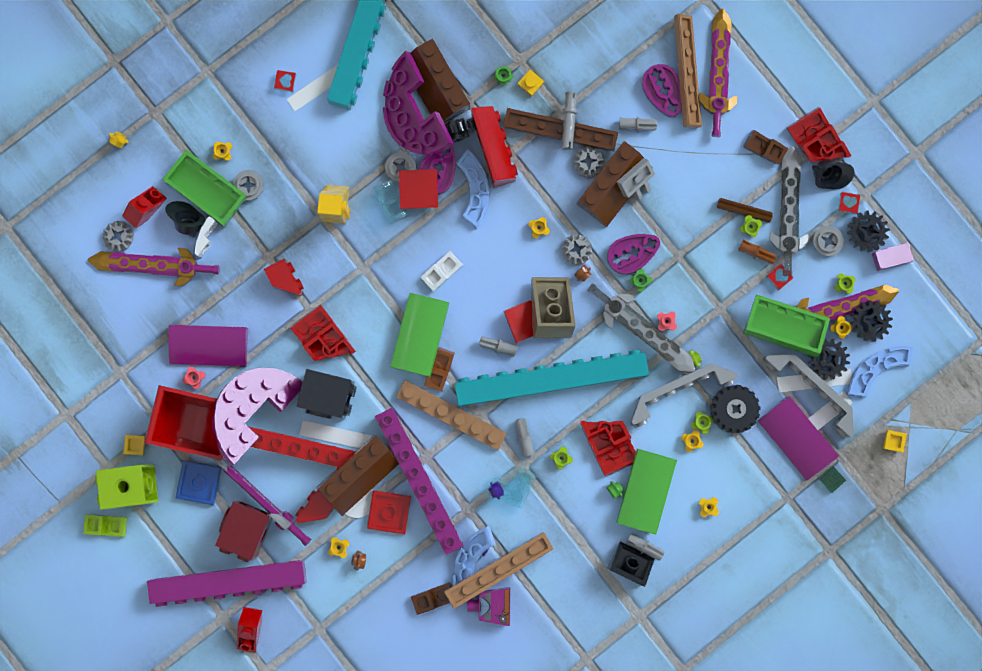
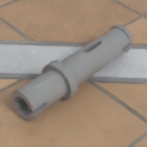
M572 91L565 92V108L562 110L564 121L561 149L573 150L575 115L578 113L576 109L578 93L574 92L573 94Z

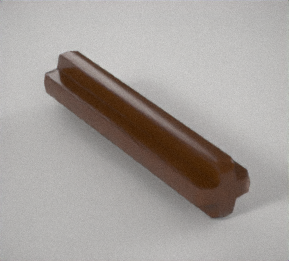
M719 198L717 202V208L743 216L750 215L752 218L764 222H771L773 213L724 198Z

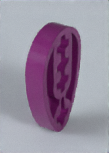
M657 64L651 66L645 72L642 79L643 92L658 111L670 118L676 117L681 110L678 76L667 65ZM653 70L661 73L659 79L660 81H665L663 88L669 90L666 96L664 93H659L661 86H656L657 78L656 76H651ZM669 102L672 106L676 105L677 107L674 113L672 110H667L669 108Z
M453 145L448 148L451 152L446 153L443 159H441L442 152L426 155L418 169H435L434 165L442 164L444 170L438 172L440 177L438 179V195L449 190L455 176L456 157Z
M634 234L620 238L608 250V263L619 274H632L652 259L660 247V240L657 236L649 234ZM648 239L656 242V244L654 245V249H652L651 246L646 248L642 247L648 243ZM632 247L635 250H639L637 257L634 255L629 256V261L622 259L620 265L617 263L613 264L612 262L614 256L620 258L623 255L622 252L625 251L628 254L631 252Z

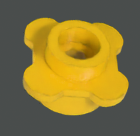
M118 131L108 134L110 136L109 142L119 148H123L125 143H129L125 139L126 136Z
M215 142L213 145V158L215 160L225 159L229 161L232 157L230 155L232 144L230 142Z
M541 217L529 222L528 225L532 230L533 238L549 234L550 229L547 228L546 218Z
M839 316L835 324L830 326L831 332L838 334L840 339H844L853 328V325H850V322L848 323L843 316Z
M697 430L692 431L688 435L683 434L681 437L687 452L703 447V442L699 437L700 433Z
M715 497L707 500L705 498L700 499V515L702 517H707V515L717 516L719 514L717 509L718 499Z
M333 537L330 541L332 544L328 550L329 555L345 558L349 541Z

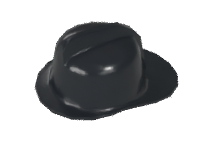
M824 159L817 165H812L815 185L821 189H841L846 187L854 178V168L848 163Z
M174 201L165 207L166 214L174 221L175 229L179 233L189 235L192 238L196 237V233L205 222V217L198 210L183 201Z

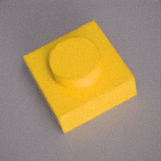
M529 70L518 82V86L531 97L544 84V81L532 70Z
M886 430L883 449L903 453L907 434Z
M125 435L123 454L144 455L146 436Z

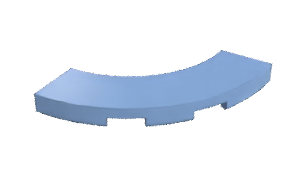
M467 149L456 163L465 174L470 187L469 204L462 218L475 228H478L487 211L489 185L481 163Z
M892 347L881 350L867 358L853 374L846 395L866 398L872 382L881 372L895 366H910L913 347Z
M490 526L475 532L460 549L455 560L453 585L472 575L482 553L491 546L496 545Z

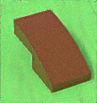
M438 347L431 377L427 376L424 386L443 391L455 352Z

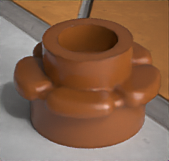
M583 265L574 274L577 281L582 280L584 282L591 275L589 272L591 268Z

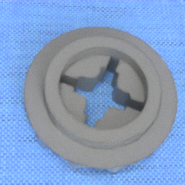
M588 146L579 149L573 159L575 170L584 177L597 175L601 171L604 162L602 154L596 148ZM587 154H589L590 160H594L591 163L590 169H588L587 163H583L586 160Z
M397 152L387 159L385 169L391 180L399 182V172L397 173V167L394 163L401 165L405 162L404 168L406 170H416L415 161L409 154Z
M242 171L235 177L233 182L236 188L247 195L245 200L257 199L263 193L264 183L262 177L255 171ZM248 178L251 184L256 185L250 188V193L246 187H243L247 184Z
M115 221L108 224L106 229L103 230L102 238L110 250L124 251L133 242V231L125 222ZM113 231H116L118 233L123 232L120 236L123 242L117 239L113 240V238L115 237Z
M824 226L817 230L812 242L814 243L815 250L820 255L829 257L841 251L844 238L837 228ZM831 236V242L834 245L829 244L824 248L825 241L823 238L827 239Z
M580 234L571 235L565 239L562 245L563 257L571 264H583L591 257L592 244L587 237ZM574 242L578 247L585 246L580 250L581 257H579L577 252H569L574 249Z

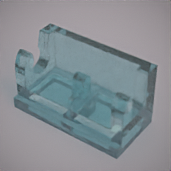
M390 180L373 187L390 225L409 216L406 209H400V195L393 181L391 182Z

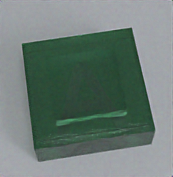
M831 466L818 478L830 493H833L846 481L834 466Z

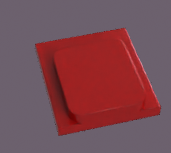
M531 300L503 311L515 343L533 336Z

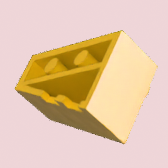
M326 185L324 190L319 193L318 215L323 222L346 224V219H350L351 209L348 205L349 186Z

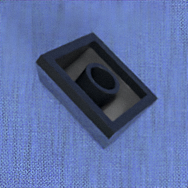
M620 541L607 569L645 587L655 558L645 553L641 554V551Z

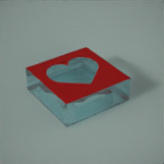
M277 70L274 89L293 93L297 74Z
M841 192L838 212L858 214L860 195Z
M779 264L766 276L778 291L794 278L782 264Z

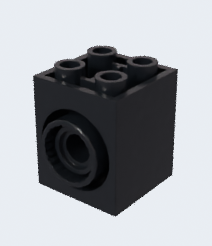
M306 369L296 407L306 409L305 413L327 419H332V416L346 419V415L350 416L352 405L349 403L351 397H355L357 386L350 379Z

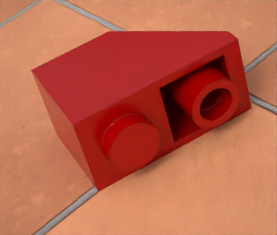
M152 186L129 201L122 217L134 228H138L152 217L167 198Z
M282 259L264 268L274 288L297 296L303 295L301 290L304 287L300 279H295L293 273L296 271L291 261L287 263L285 259Z
M313 490L307 498L308 504L305 508L301 506L295 514L297 516L295 522L303 523L327 519L334 507L318 490L316 492Z
M243 607L237 629L238 650L256 653L263 610Z

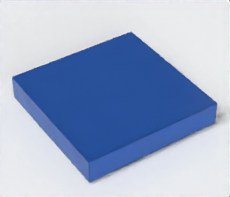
M183 460L176 499L215 505L222 468Z

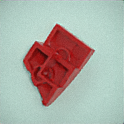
M817 107L786 127L810 162L824 159L849 158L852 156L844 141L840 140L833 125L829 124L820 107Z
M321 304L290 327L302 342V347L314 361L356 352Z
M623 421L580 422L605 477L633 464L636 451Z

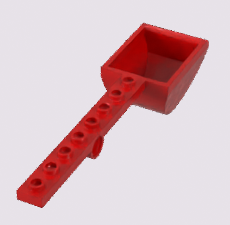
M158 385L144 443L222 460L223 455L217 446L218 442L212 428L214 405L217 399ZM248 426L259 437L251 446L257 449L339 467L355 452Z

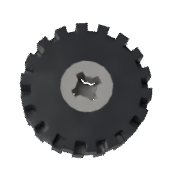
M730 385L719 390L712 398L710 415L713 417L714 424H717L719 429L727 433H742L751 429L757 423L756 420L760 416L759 410H761V407L758 405L759 399L755 397V393L750 391L749 388L742 387L741 385Z

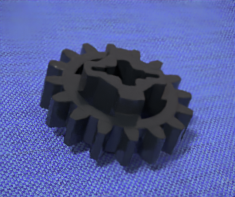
M464 118L450 120L445 124L453 142L463 141L469 137V133L477 130L475 121L471 119L467 121Z
M869 210L864 212V216L860 212L857 214L858 218L853 217L851 219L853 223L848 224L847 227L851 228V230L847 232V235L852 236L848 241L855 242L854 248L860 246L861 252L867 248L869 253L872 251V247L876 251L879 249V245H885L883 240L889 238L885 233L890 231V229L885 228V225L888 223L887 221H881L883 215L876 217V211L870 215ZM868 219L865 224H858L861 220ZM869 228V232H871V234L867 235V231L865 229ZM871 239H878L875 243L869 244Z
M867 300L866 304L859 303L861 308H854L856 314L850 316L854 318L850 325H855L852 332H859L857 334L858 338L864 336L863 341H869L870 339L871 342H876L877 338L882 340V334L888 335L887 328H892L889 321L893 320V318L888 317L891 311L884 310L886 308L885 304L879 306V301L872 303L871 300ZM870 309L866 314L862 315L864 311ZM870 318H871L872 320H874V322H877V324H876V323L871 324V322H869L868 320H865V319H870Z
M827 338L824 339L818 362L816 357L807 355L812 358L811 361L807 362L813 365L811 370H816L818 376L823 375V380H826L828 376L833 380L835 379V374L841 377V371H847L845 365L850 364L846 360L850 354H845L844 352L847 350V347L841 348L842 342L839 341L835 344V339L833 338L829 343ZM827 346L833 347V348H835L836 350H835V351H830V350H829L828 348H826V347H827ZM827 356H831L832 359L827 363ZM839 357H841L840 365L838 364ZM827 367L832 372L824 371L821 368Z

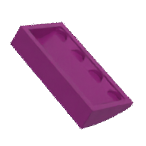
M169 325V364L247 366V327Z
M787 396L758 420L806 480H809L839 457L790 396Z

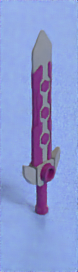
M214 459L230 478L276 521L275 525L278 528L289 530L304 546L310 543L312 539L294 525V517L289 512L279 510L226 461Z

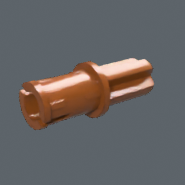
M744 239L738 251L753 256V259L757 257L771 264L777 258L776 254L762 249L761 245L757 246Z

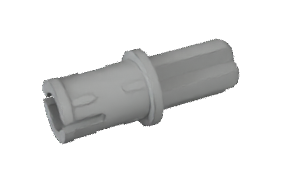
M620 117L619 130L629 129L636 130V132L638 130L655 131L657 129V120L639 119V117Z
M481 336L479 341L480 347L494 350L496 354L499 352L512 357L516 355L518 345L506 343L502 339L498 341Z
M526 419L515 420L519 436L517 440H520L523 457L534 455L535 452L531 441L532 435L529 433Z
M631 533L626 542L627 545L641 551V554L645 553L658 561L664 555L662 549L650 544L649 540L641 539Z

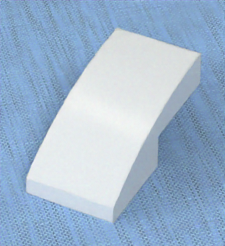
M210 216L202 226L196 241L195 254L200 258L212 245V242L207 238L218 225Z
M449 251L421 276V279L432 291H435L460 269L463 264Z

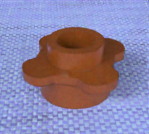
M357 550L356 554L352 556L351 565L354 566V570L358 571L365 567L366 554Z

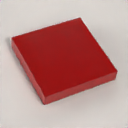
M437 169L399 170L400 209L439 208Z
M373 490L367 529L405 534L411 496Z

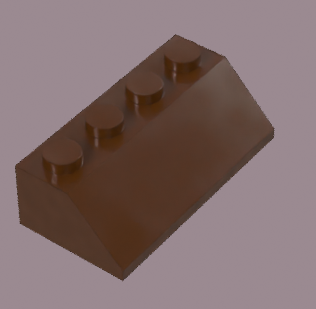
M433 38L410 52L424 80V83L416 90L430 115L434 111L438 112L443 122L446 123L470 109V102Z
M624 141L578 200L577 205L608 227L629 199L623 196L617 181L644 158L641 153Z
M373 435L316 488L335 510L343 516L397 467L399 463L378 436Z

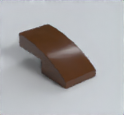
M756 130L750 132L743 146L754 154L777 165H780L788 150L783 144L765 137Z
M450 582L411 596L416 614L419 615L449 604L443 591L451 587Z

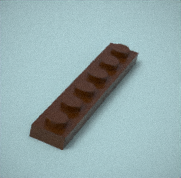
M507 108L503 128L562 140L564 120ZM575 123L573 143L614 152L618 132Z

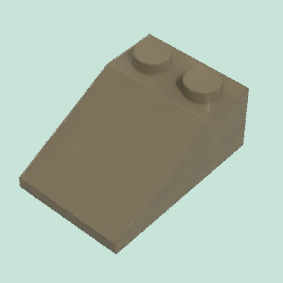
M532 277L533 337L572 338L576 325L570 279L567 277Z

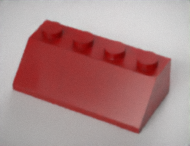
M493 106L471 108V117L475 121L476 133L493 187L515 182L518 171L516 165H512L510 158L513 156L510 147H506L504 142L507 137L504 128L500 129L498 122L501 121L498 110L494 111Z

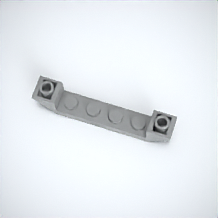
M768 355L763 358L766 362L764 365L771 372H779L789 363V368L796 374L799 372L804 377L803 381L810 387L814 386L821 398L824 400L828 399L833 403L831 407L835 411L843 413L833 424L836 427L835 431L843 438L845 436L851 438L854 435L852 407L796 355Z
M709 364L640 396L630 423L631 425L637 424V427L648 423L647 419L651 416L645 405L646 402L648 405L659 401L658 397L663 394L668 397L676 393L675 389L680 386L685 389L694 385L693 380L700 378V381L711 377L710 372L713 373L718 386L723 384L724 387L735 383L734 378L738 377V374Z

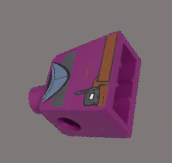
M510 587L483 591L479 594V600L467 601V612H479V621L510 626Z

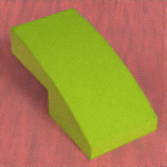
M85 515L83 534L126 537L127 517Z

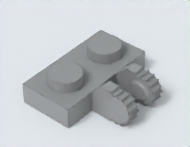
M643 158L617 181L623 196L629 198L633 195L635 199L641 200L643 196L641 195L640 187L646 193L651 191L648 180L655 173L649 160Z

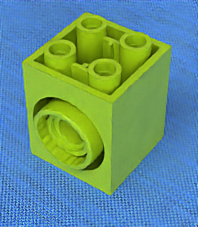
M155 464L96 470L95 484L98 486L97 503L100 506V510L159 502Z

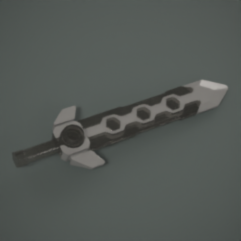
M793 146L787 150L782 159L779 236L770 232L771 243L781 253H784L783 276L786 277L792 276V253L800 251L808 243V234L798 239L801 158Z
M594 283L588 288V292L594 294L606 304L604 311L606 325L613 328L615 318L677 370L695 371L690 354L652 326L629 305L625 304L635 301L636 299L630 294H618V296L610 298L598 289Z

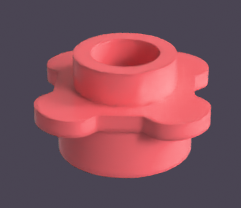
M660 312L657 315L659 319L658 329L660 331L667 329L675 330L677 328L675 324L676 314L674 312L667 314Z
M189 367L187 369L188 372L183 377V383L190 384L194 389H198L201 386L200 382L205 378V373L195 370L194 367Z

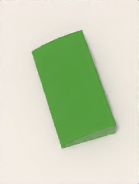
M188 150L184 151L163 178L168 185L224 227L230 222L247 196Z
M409 293L390 367L431 377L449 302Z
M756 294L743 334L817 358L822 350L830 318Z
M641 449L636 450L617 517V524L657 534L677 460Z

